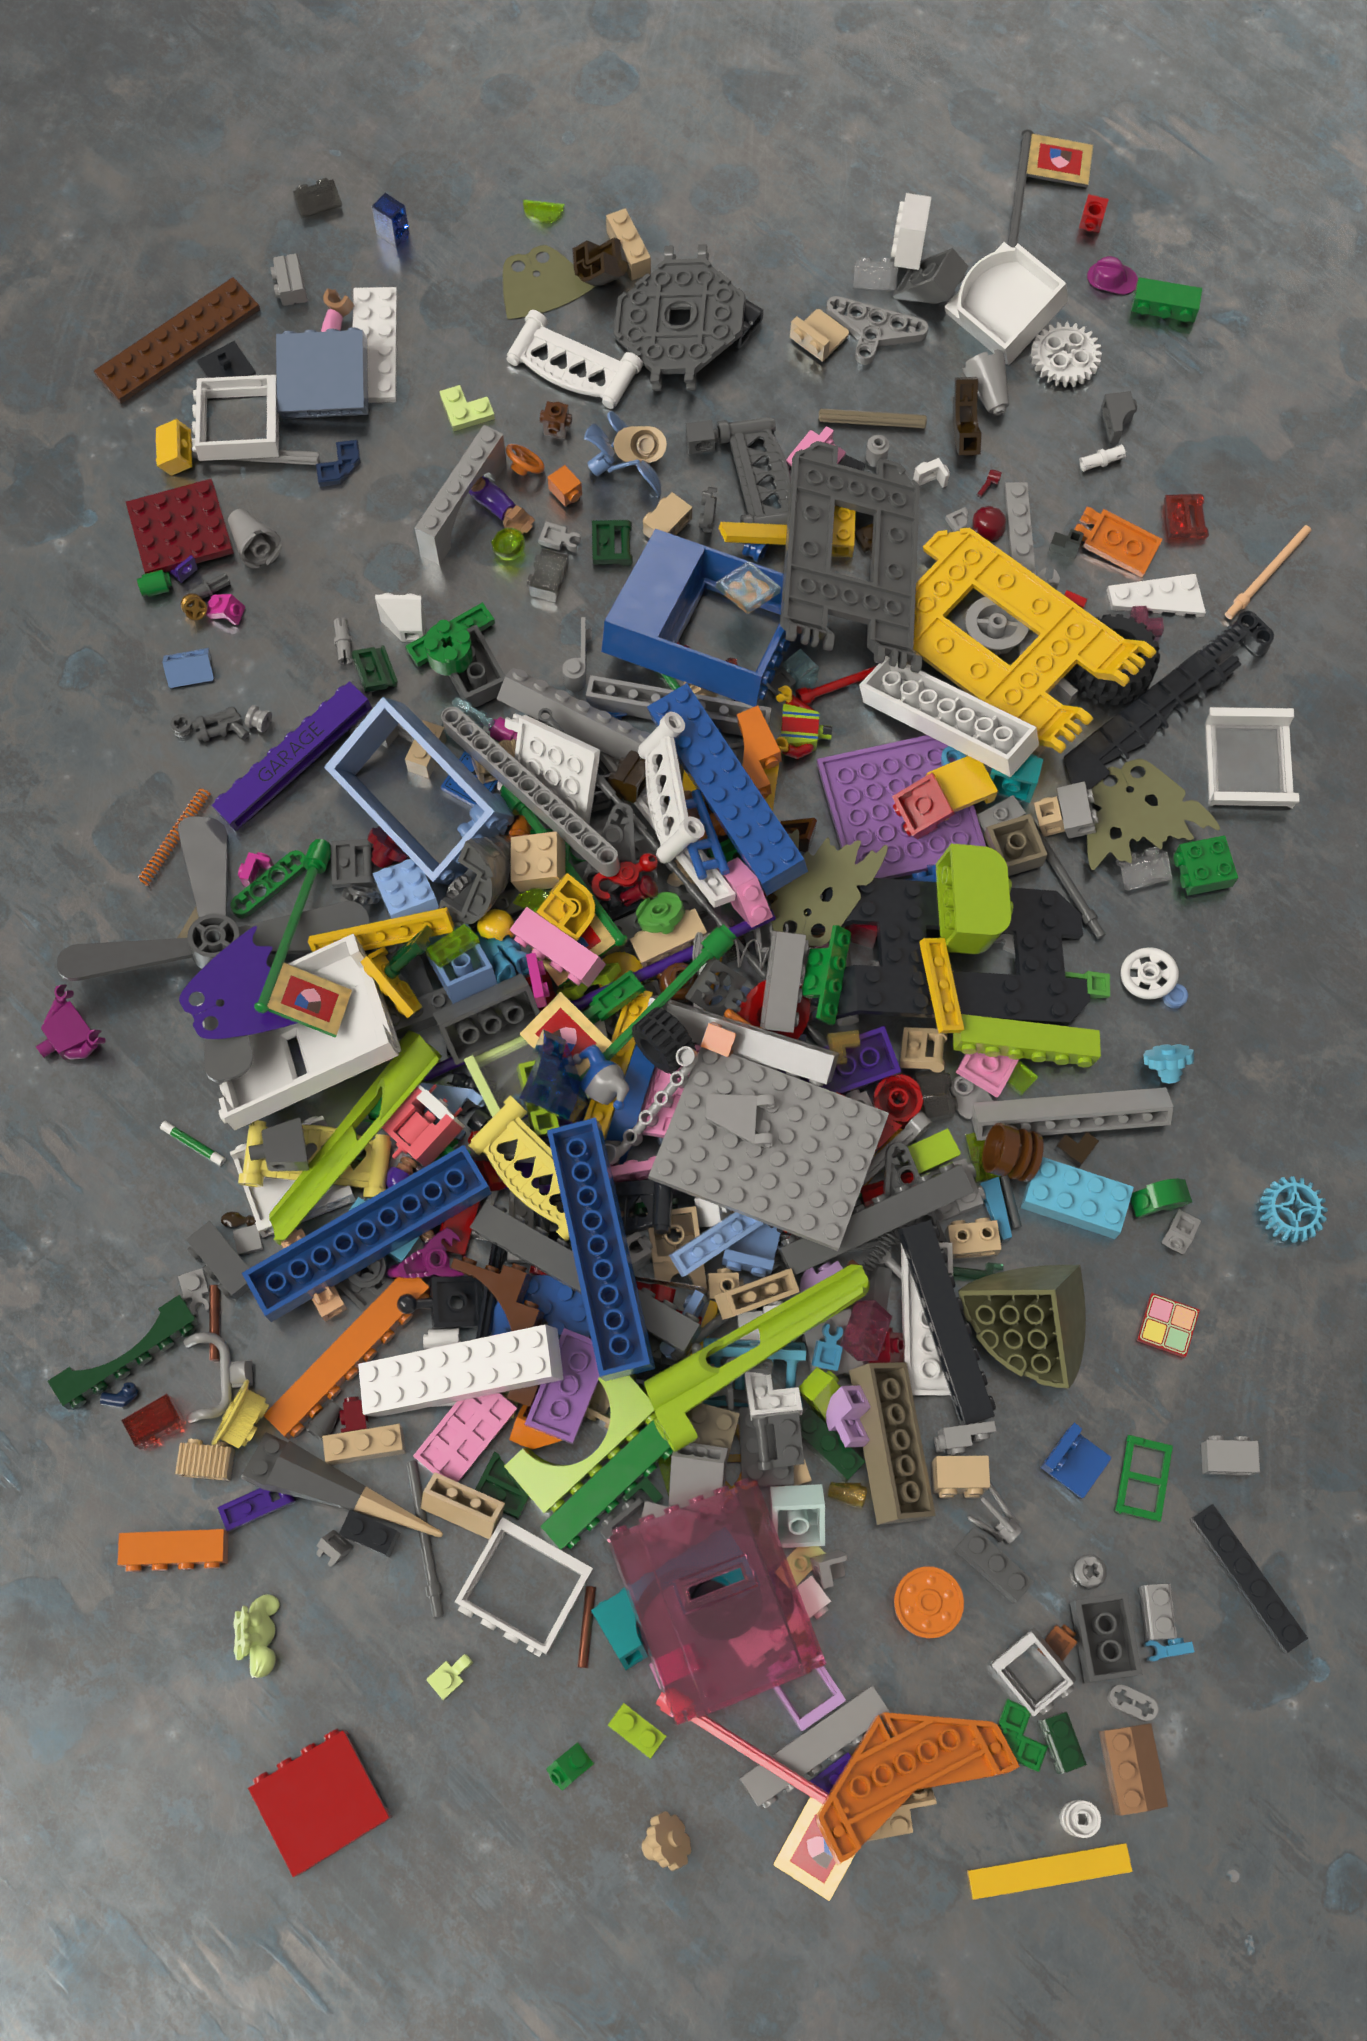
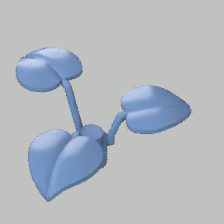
M608 412V420L617 433L623 428L628 427L615 412ZM592 424L588 427L584 439L592 442L601 450L599 454L588 461V466L594 475L600 476L606 470L611 473L616 469L637 465L641 475L656 492L657 498L660 497L661 483L659 477L645 460L640 462L637 459L612 466L614 462V442L610 445L607 435L597 424Z

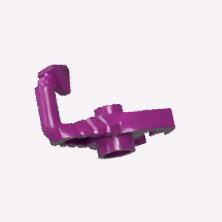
M449 1228L442 1229L434 1234L422 1249L412 1253L401 1263L391 1265L387 1275L391 1278H421L430 1275L455 1277L464 1275L454 1269H450V1258H447L445 1253L447 1249L441 1243V1240L444 1239L449 1246H452V1239L460 1242L459 1237Z

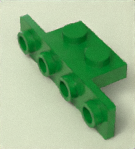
M833 925L829 948L809 949L802 987V996L806 998H819L816 1018L829 1025L835 1024L851 932L839 925Z

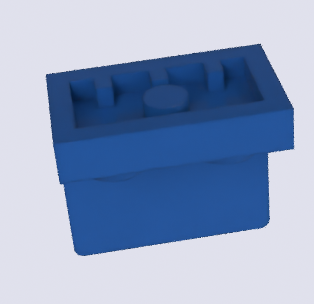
M1073 1423L1066 1430L1040 1468L1078 1497L1084 1498L1111 1460V1457L1082 1436L1080 1432L1083 1428Z

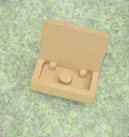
M816 309L805 321L797 316L791 321L790 338L822 362L849 335V331L820 309Z

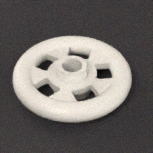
M1141 948L1132 952L1126 957L1121 967V979L1125 988L1133 995L1143 999H1158L1167 995L1174 989L1179 978V970L1175 960L1167 952L1157 948ZM1149 957L1151 962L1141 964L1139 959ZM1161 961H1163L1168 967L1163 971L1157 965ZM1138 969V977H1131L1130 970ZM1148 972H1151V973H1153L1154 975H1153V976H1146L1145 974L1148 973ZM1161 977L1167 980L1162 987L1157 984ZM1140 983L1150 985L1149 990L1140 988Z

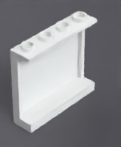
M313 1116L306 1119L302 1125L327 1126V1123L323 1116ZM247 1143L237 1146L234 1151L230 1152L238 1173H243ZM313 1143L306 1146L308 1160L317 1150L316 1145ZM264 1177L263 1187L243 1186L256 1220L257 1230L262 1238L274 1234L269 1220V1213L296 1180ZM332 1185L301 1223L355 1202L356 1199L349 1185Z

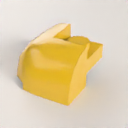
M567 873L549 892V895L537 909L536 913L577 941L595 915V903L593 895L589 890Z

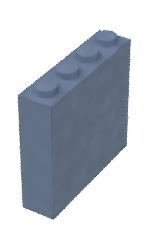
M353 327L348 328L346 331L327 329L326 332L306 330L304 333L284 331L283 334H276L277 412L282 419L368 415L367 336L363 330Z

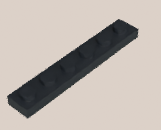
M1211 1504L1192 1517L1190 1520L1283 1652L1288 1653L1307 1640L1308 1637L1214 1504Z

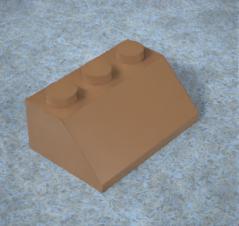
M1152 1724L1098 1731L1115 1815H1128L1168 1807Z

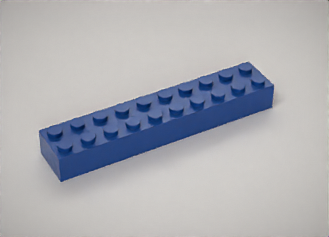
M686 683L647 706L656 727L660 725V720L668 712H675L683 718L685 729L677 737H674L677 759L695 787L700 790L704 801L747 867L757 876L766 896L808 872L803 856L689 685Z
M596 1118L547 1130L599 1377L604 1381H609L655 1369L602 1126Z
M462 1145L242 1272V1275L263 1314L270 1322H273L314 1298L313 1294L322 1293L326 1290L325 1287L327 1286L333 1287L492 1193L465 1145Z

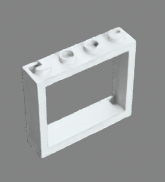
M276 375L197 378V390H193L196 404L192 408L196 421H192V430L195 438H192L193 452H197L199 461L279 457V414L277 412ZM267 396V439L206 442L207 399Z
M502 1517L456 1598L455 1603L460 1605L458 1611L470 1618L473 1614L483 1618L481 1624L494 1631L497 1626L504 1630L505 1634L503 1637L516 1644L519 1640L528 1644L526 1650L540 1657L542 1653L548 1656L594 1570ZM505 1533L581 1575L544 1644L468 1601Z

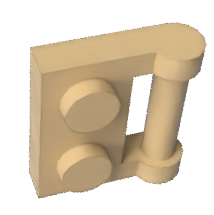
M904 1027L900 1068L931 1069V1071L936 1073L942 1072L945 1066L943 1051L944 1043L947 1041V1033H938V1028ZM928 1040L935 1042L933 1057H926Z

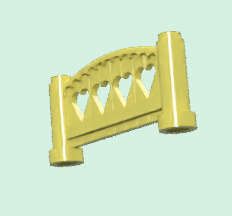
M510 1095L503 1102L505 1105L471 1139L472 1142L469 1146L478 1155L482 1152L485 1153L494 1170L510 1191L533 1211L556 1223L559 1227L556 1232L567 1242L570 1237L565 1213L558 1212L557 1206H553L550 1203V1198L553 1195L560 1194L551 1148L521 1120L528 1112ZM518 1140L513 1160L507 1161L504 1154L498 1153L497 1147L499 1144ZM535 1157L531 1177L524 1178L522 1171L515 1169V1163ZM553 1174L549 1194L541 1195L539 1188L533 1187L532 1181L535 1178Z
M257 1120L249 1125L243 1173H239V1185L263 1187L264 1177L296 1180L303 1172L268 1171L265 1159L251 1161L248 1146L263 1144L261 1131L268 1128L265 1121ZM302 1125L306 1146L313 1143L317 1147L316 1152L309 1158L308 1164L337 1128L321 1125ZM376 1134L375 1139L371 1140L363 1149L366 1151V1157L355 1170L349 1165L333 1185H349L350 1187L364 1188V1199H371L386 1190L392 1142L390 1141V1136Z

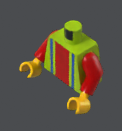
M785 685L778 688L783 694L777 695L776 700L778 702L785 701L786 703L783 704L781 736L775 740L781 754L799 759L816 751L818 739L831 740L832 726L819 725V712L795 697L789 686Z

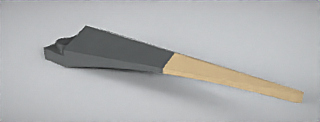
M267 1432L264 1434L241 1476V1479L264 1490L352 1510L436 1537H442L443 1535L440 1530L291 1441L286 1442Z

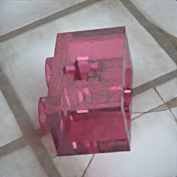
M875 1300L856 1301L840 1346L857 1361L878 1360L892 1315Z

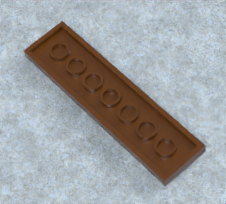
M232 277L95 369V376L122 404L260 310L259 304Z

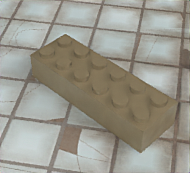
M869 1363L849 1370L851 1385L861 1386L871 1406L860 1418V1421L870 1440L863 1447L877 1525L914 1522L936 1516L907 1363Z

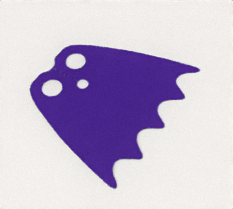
M257 926L250 928L217 954L181 992L179 1002L184 1011L193 1016V1027L200 1037L205 1039L232 1038L297 1024V1022L269 1011L259 1013L254 1008V1004L260 998L271 969L267 965V958L272 951L271 946H256L253 944L252 939ZM194 992H200L204 995L205 1000L203 1004L193 1006L189 1003V996ZM218 999L224 1000L225 1003L222 1007L216 1005ZM209 1016L216 1017L219 1022L217 1028L211 1031L203 1027L204 1019Z

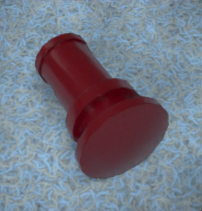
M644 875L641 881H638L634 887L621 892L620 899L622 903L625 902V906H630L640 899L656 897L658 895V887L651 876Z

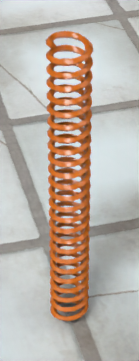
M198 789V792L195 793L196 796H193V800L190 801L191 804H188V807L185 808L186 811H183V815H180V819H178V822H176L175 826L172 827L173 830H170V834H167L168 837H165V841H162L163 845H160V849H157V852L154 853L155 856H152V860H149L150 864H147V867L144 868V871L141 872L142 875H139L140 881L143 882L145 885L149 886V883L144 881L141 877L145 878L149 882H152V880L146 877L144 873L149 875L151 878H155L154 875L150 874L147 870H150L152 873L157 874V872L151 869L149 866H152L158 871L160 870L157 866L153 865L152 862L162 867V864L157 862L154 858L158 859L162 863H165V861L159 858L156 854L160 855L164 859H168L167 856L160 853V851H163L166 855H170V853L164 850L162 847H165L170 852H173V850L170 847L166 846L164 843H167L171 847L175 848V845L168 842L167 839L171 840L175 844H178L176 840L170 837L173 836L175 839L180 840L178 836L172 833L175 832L176 834H178V831L175 830V828L178 829L177 824L180 823V820H183V817H189L185 813L189 814L190 816H195L187 809L191 810L195 814H198V812L195 809L191 808L190 805L200 811L201 808L193 804V802H196L201 807L204 806L195 798L199 799L203 803H206V801L203 798H209L200 791H204L207 793V795L211 796L210 792L204 789Z

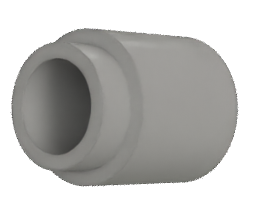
M875 435L867 442L866 460L873 467H876L879 458L887 460L889 441L886 437Z

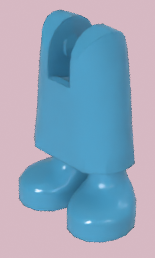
M478 931L474 933L493 970H495L497 984L516 976L515 969L520 974L522 973V975L529 974L526 954L530 953L521 951L520 944L509 937V935H506L502 941H499L496 938L487 940L481 937Z

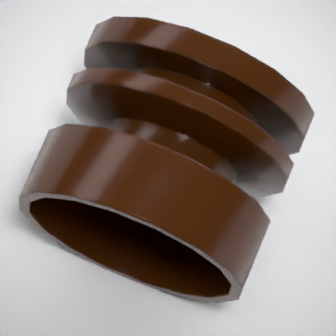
M996 1123L990 1129L984 1143L982 1152L983 1169L990 1174L998 1176L1007 1175L1010 1179L1030 1182L1037 1174L1042 1162L1044 1152L1042 1135L1039 1132L1028 1131L1027 1129L1018 1130L1012 1125Z

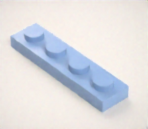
M733 1212L671 1253L669 1257L681 1277H684L761 1226L763 1222Z

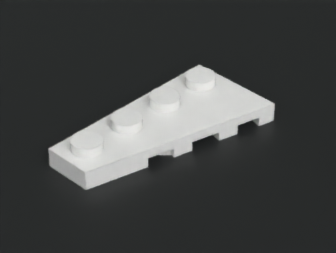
M1196 574L1111 585L1107 588L1111 610L1131 612L1147 610L1153 611L1156 614L1172 612L1175 615L1181 616L1196 614V617H1204L1206 614Z

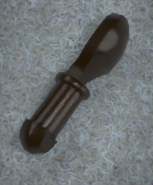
M228 1212L221 1217V1223L229 1228H237L241 1225H247V1227L256 1225L254 1216L248 1215L244 1217L238 1212Z

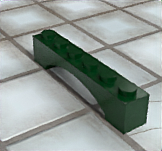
M179 1294L159 1307L160 1314L150 1331L138 1344L122 1356L91 1369L74 1370L69 1366L47 1382L61 1405L68 1410H75L86 1403V1399L91 1395H98L104 1392L109 1387L108 1384L116 1379L121 1380L130 1374V1370L135 1366H142L152 1359V1355L158 1351L162 1352L174 1345L173 1341L179 1337H186L196 1330L195 1327L200 1323L195 1315H193L184 1298Z

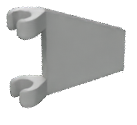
M707 1094L706 1120L755 1146L770 1148L773 1145L771 1133L755 1134L757 1107L773 1109L775 1107V1097L773 1095Z

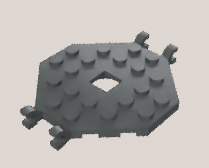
M707 244L698 245L697 259H676V255L673 254L674 247L665 246L664 260L657 265L658 268L650 275L647 273L634 284L635 287L628 293L624 292L618 297L614 326L615 339L630 353L637 355L643 361V365L651 372L650 383L653 384V391H662V374H685L684 381L687 383V390H696V373L743 335L745 293L740 288L737 289L730 279L712 266L711 262H709ZM691 309L690 321L684 325L669 324L671 310Z

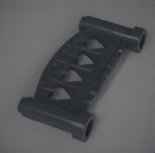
M553 1176L539 1177V1185H551ZM653 1180L614 1182L618 1203L624 1211L622 1221L626 1236L649 1228H654V1233L656 1234L669 1233L672 1219L673 1188ZM561 1194L553 1195L550 1198L551 1205L557 1206L558 1212L563 1213L564 1208ZM641 1198L648 1209V1214L643 1218L639 1216L630 1218V1211L638 1199ZM536 1213L535 1228L538 1226L548 1232V1238L550 1239L553 1235H559L556 1232L559 1229L556 1223Z

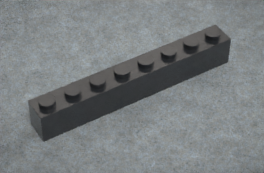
M931 1220L898 1230L960 1425L973 1424L995 1417V1402L991 1395L988 1396L985 1387L988 1385V1381L984 1371H980L977 1362L980 1360L978 1350L975 1346H972L969 1338L972 1336L968 1322H964L961 1313L964 1311L963 1304L959 1297L956 1298L953 1289L956 1287L952 1273H948L945 1264L948 1263L945 1250L943 1248L940 1249L937 1240L940 1238L937 1226L933 1225Z

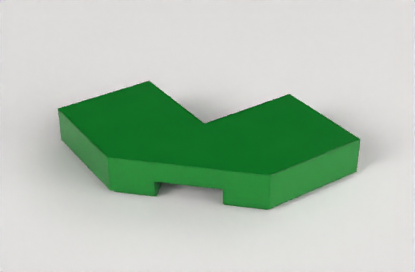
M1006 1699L997 1725L1001 1729L1018 1764L1039 1772L1048 1746L1024 1736L1031 1713L1025 1706Z

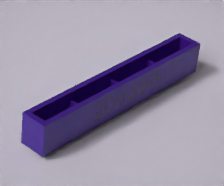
M350 681L346 685L340 686L334 696L322 702L315 713L307 716L295 731L289 732L277 747L271 748L265 758L253 764L249 772L242 778H238L226 793L220 794L215 799L212 807L236 832L372 709L369 700Z

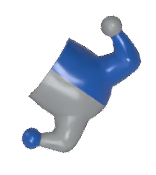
M590 1045L580 1054H575L572 1057L575 1064H580L583 1059L587 1058L590 1062V1068L580 1083L583 1091L595 1101L606 1105L611 1103L617 1096L613 1107L616 1110L623 1109V1101L629 1091V1085L625 1081L624 1072L621 1067L613 1061L606 1060L604 1054L596 1045Z

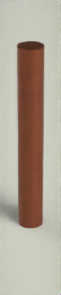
M210 1285L209 1333L220 1336V1289L218 1285ZM209 1343V1361H219L220 1353L218 1348L214 1344Z
M586 1586L577 1666L580 1668H588L593 1623V1613L591 1610L594 1609L596 1587Z

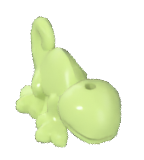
M269 1594L255 1599L249 1608V1612L247 1606H242L241 1612L235 1611L236 1660H241L250 1652V1675L255 1678H262L271 1673L276 1662L274 1651L267 1647L275 1635V1624L269 1616L277 1612L280 1603L275 1596Z

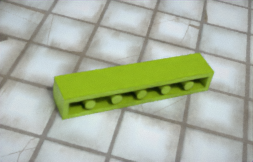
M961 1014L965 1030L960 1033H953V1050L962 1051L964 1054L982 1053L988 1057L1000 1055L1008 1056L1013 1060L1026 1058L1032 1059L1034 1062L1052 1061L1058 1065L1078 1064L1079 1067L1093 1066L1101 1057L1100 1030Z

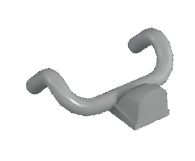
M196 1333L184 1339L186 1347L204 1342L214 1344L220 1353L221 1402L215 1408L200 1409L187 1414L186 1420L189 1423L220 1417L226 1412L231 1403L232 1388L241 1387L246 1379L249 1380V1386H253L252 1360L231 1362L227 1343L223 1338L214 1333Z

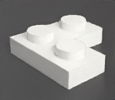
M751 1372L744 1374L751 1420L752 1417L757 1415L797 1410L799 1415H802L803 1410L799 1387L773 1390L771 1374L764 1375Z

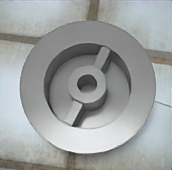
M987 597L974 602L966 614L965 624L969 635L995 655L1009 653L1012 648L1025 639L1029 630L1028 627Z

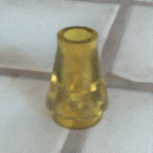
M831 1482L828 1497L839 1500L854 1508H857V1506L864 1507L867 1487L861 1486V1483Z

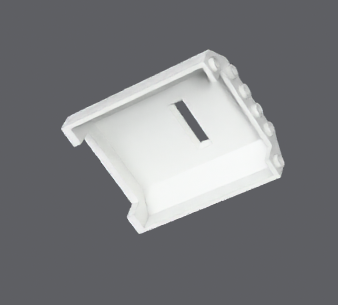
M354 934L288 963L293 967L351 989L352 992L336 1037L299 1023L248 1035L253 1053V1063L250 1069L240 1078L220 1084V1090L224 1097L219 1099L221 1106L219 1115L223 1123H228L234 1131L399 1055L398 1052L401 1051V1047L383 993L379 988V984L374 978L366 974L364 966L360 963L367 955ZM297 1036L307 1074L300 1077L297 1076L287 1040Z

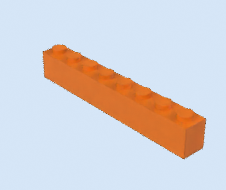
M419 1277L396 1278L264 1414V1417L288 1440L291 1437H297L304 1430V1423L310 1417L313 1419L323 1409L322 1405L328 1399L332 1400L340 1393V1386L346 1380L351 1381L359 1373L358 1364L371 1361L377 1354L376 1349L382 1343L387 1344L394 1337V1331L400 1324L404 1326L413 1317L412 1313L404 1314L397 1308L398 1298L403 1294H411L416 1299L431 1298L429 1295L430 1287Z

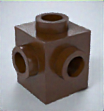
M547 401L545 410H541L540 423H543L544 435L560 438L566 437L567 429L572 424V414H569V406L567 404Z

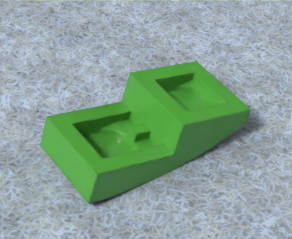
M1087 971L1084 974L1065 972L1066 978L1087 979L1088 994H1090L1091 999L1110 997V974Z

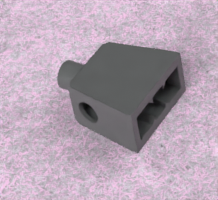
M301 1118L263 1129L261 1131L263 1144L248 1146L251 1161L265 1159L268 1171L309 1170Z

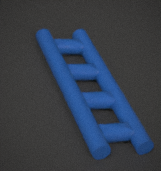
M699 789L691 792L692 799L685 800L687 809L697 808L700 816L699 820L703 824L708 838L690 843L687 846L699 880L707 878L706 870L719 868L721 875H727L730 873V869ZM711 848L715 859L702 861L698 850Z

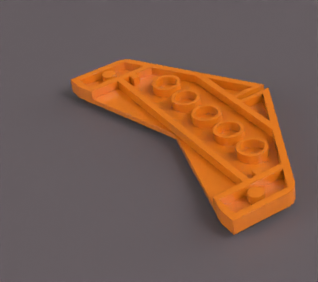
M883 1712L880 1716L877 1715L866 1731L816 1815V1822L836 1864L839 1865L852 1858L862 1848L861 1846L916 1790L1005 1775L1020 1766L1001 1729L994 1722ZM882 1720L884 1721V1723H885V1725H886V1727H887V1729H888V1731H889V1733H890V1735H891L892 1738H890V1736H889V1734H888V1732H887V1730H886V1728H885V1726H884Z

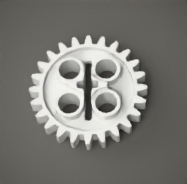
M1057 322L1056 328L1049 325L1048 330L1042 329L1041 335H1036L1030 355L1033 357L1031 363L1036 365L1035 371H1041V378L1048 376V383L1055 380V386H1058L1060 382H1063L1064 387L1067 386L1068 382H1071L1073 387H1075L1077 381L1080 384H1084L1085 378L1091 380L1092 374L1095 375L1097 368L1100 366L1102 352H1099L1101 345L1096 344L1098 338H1091L1092 331L1085 333L1084 326L1080 330L1077 329V323L1073 327H1069V323L1066 322L1065 327H1062Z

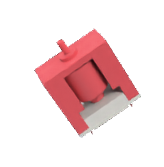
M434 1084L429 1091L418 1085L382 1127L397 1142L395 1145L398 1149L392 1155L394 1159L403 1151L405 1154L409 1153L415 1160L426 1167L439 1156L465 1127L457 1119V1115L463 1110L461 1107L453 1114L447 1108L448 1101L445 1098L438 1100L431 1094L437 1085ZM427 1107L429 1110L423 1114L422 1111ZM435 1115L440 1119L436 1125L433 1124L437 1119Z

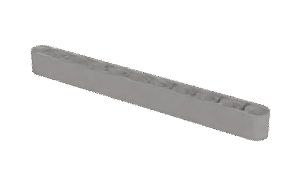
M452 706L444 709L441 719L448 736L554 832H557L565 842L602 875L611 877L619 872L618 853L610 843L459 708Z

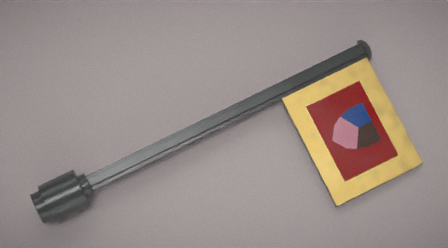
M1031 129L1022 131V146L1008 242L1011 248H1014L1018 243L1026 176L1088 187L1093 145L1037 135Z

